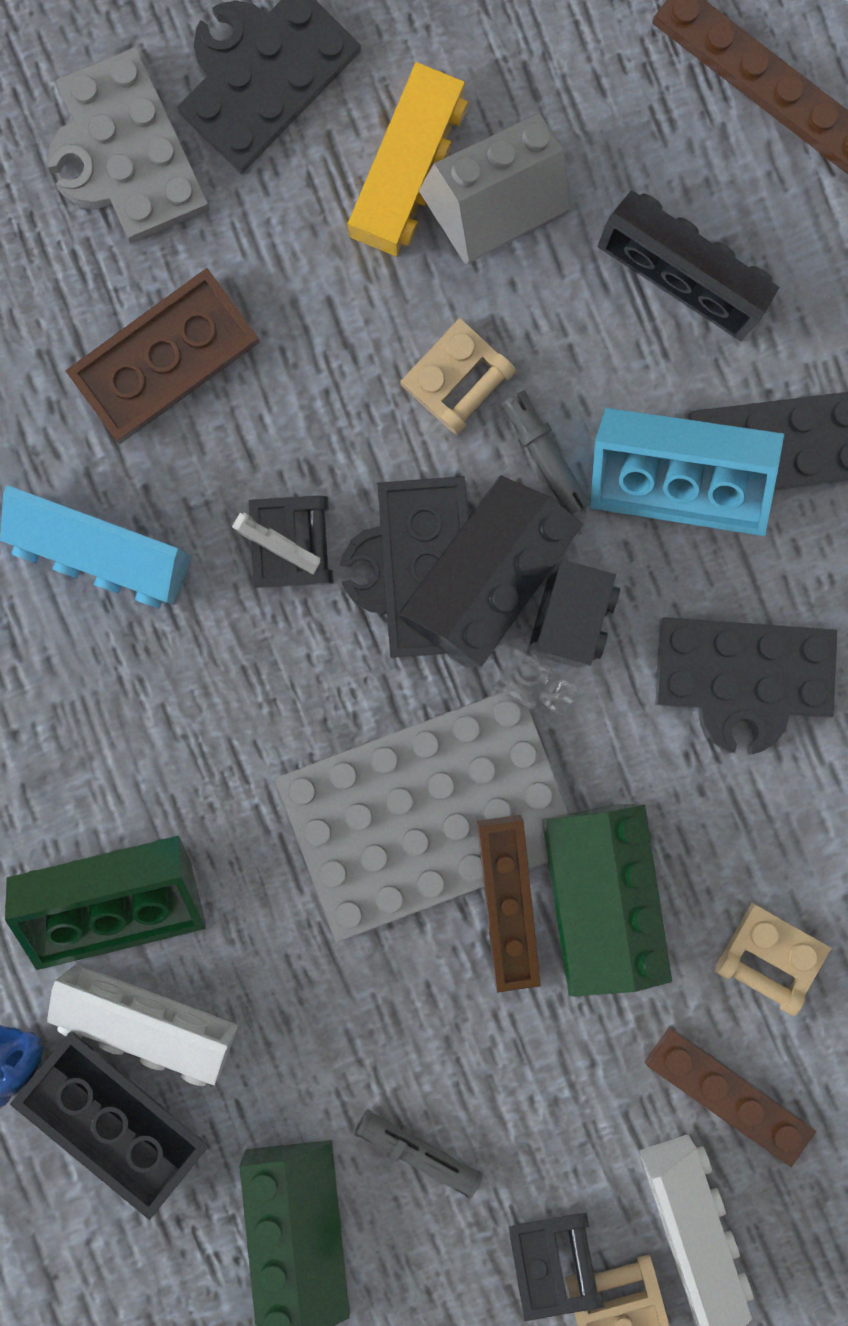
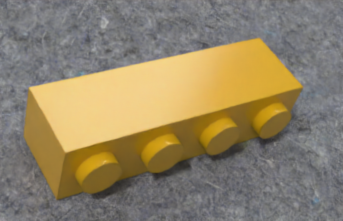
M415 62L347 223L350 238L395 257L398 256L402 245L410 246L418 227V221L413 220L419 204L424 207L427 206L418 190L433 164L448 157L452 141L448 140L447 137L453 125L460 127L468 108L469 101L464 99V81Z

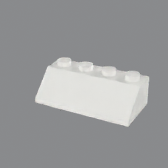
M77 963L55 980L51 991L47 1022L58 1026L57 1031L65 1036L72 1031L80 1038L85 1036L98 1041V1046L109 1053L122 1055L124 1052L140 1057V1062L151 1069L164 1070L166 1067L182 1073L181 1078L197 1086H205L206 1083L215 1085L239 1026Z
M689 1134L639 1150L696 1325L746 1326L752 1320L747 1302L754 1300L745 1273L737 1274L733 1259L739 1258L740 1254L731 1230L723 1231L719 1217L726 1215V1211L718 1189L710 1190L705 1175L712 1173V1168L704 1147L696 1148Z

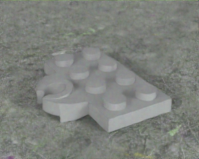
M136 47L55 80L73 120L61 127L50 142L47 157L48 169L51 174L60 173L64 165L71 161L80 162L84 165L83 172L79 177L75 179L62 178L55 183L63 196L83 209L97 210L112 205L130 244L209 210L208 202Z

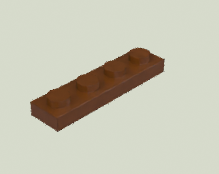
M521 815L478 820V838L494 982L497 993L540 987L524 820Z
M670 1026L644 1061L647 1067L790 1167L794 1165L816 1133V1130L811 1125Z

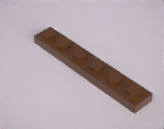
M666 0L654 16L653 25L848 174V110L706 0Z

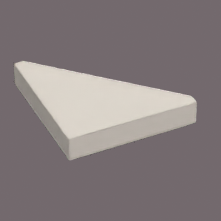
M244 512L243 514L239 513L232 526L242 536L313 575L321 563V558L297 546L296 543L273 529L269 528L268 530L259 525L250 515Z

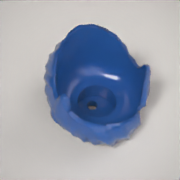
M1 1025L0 1108L5 1106L12 1095L17 1093L33 1077L38 1064L41 1062L44 1046L41 1044V1038L37 1037L33 1032L25 1031L23 1033L21 1029Z

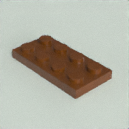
M206 268L65 371L114 439L121 444L260 343V340L217 280Z

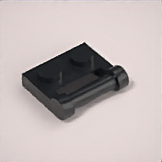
M328 496L249 500V515L259 525L268 530L269 528L273 529L296 543V545L295 512H307L310 553L321 558V563L313 575L307 571H298V566L251 541L254 588L334 584L333 570H328L325 511L329 510Z
M587 1213L508 1226L524 1321L605 1308L603 1293H598L585 1229L590 1227ZM565 1231L569 1233L580 1297L567 1299L555 1234Z

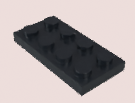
M848 392L695 410L688 414L689 420L783 433L784 439L774 490L848 481Z

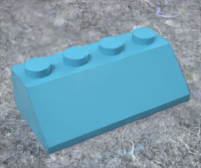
M605 408L595 439L590 509L765 536L784 434Z
M6 485L3 492L0 541L14 546L11 552L12 555L37 563L39 556L55 561L52 570L77 579L80 571L96 576L93 585L119 594L121 586L137 591L136 601L160 609L162 601L175 605L192 559L191 555L176 547Z

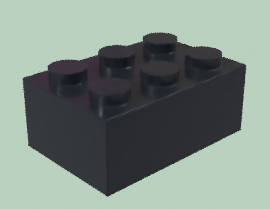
M561 559L553 566L547 577L526 653L573 667L591 666L592 660L596 658L601 659L608 632L601 631L604 617H607L608 613H614L620 594V587L613 586L616 574Z

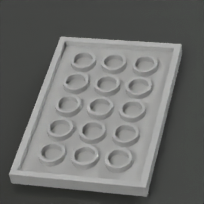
M520 685L274 778L335 942L484 887L477 828L478 820L521 815L524 820L528 868L532 869L548 863L542 819L568 814Z

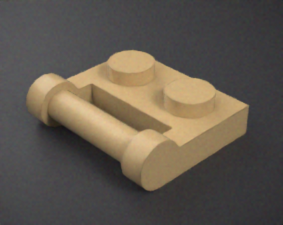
M459 318L400 381V385L452 433L458 435L467 426L465 423L466 419L503 380L509 381L517 370L508 359L497 353ZM483 361L490 369L452 410L448 408L443 402L474 368Z
M751 902L722 953L715 972L726 979L731 977L737 979L779 1003L780 1010L795 1016L802 1008L806 993L832 948ZM745 949L793 976L794 978L789 987L782 986L740 962Z
M650 1254L637 1257V1262L594 1274L598 1292L642 1280L646 1291L605 1301V1308L574 1313L578 1326H670ZM576 1274L566 1276L565 1280L570 1298L580 1297Z

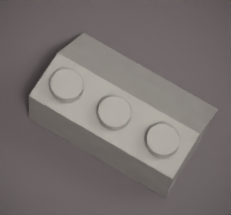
M540 113L434 163L418 190L465 265L565 215L570 210L564 150Z

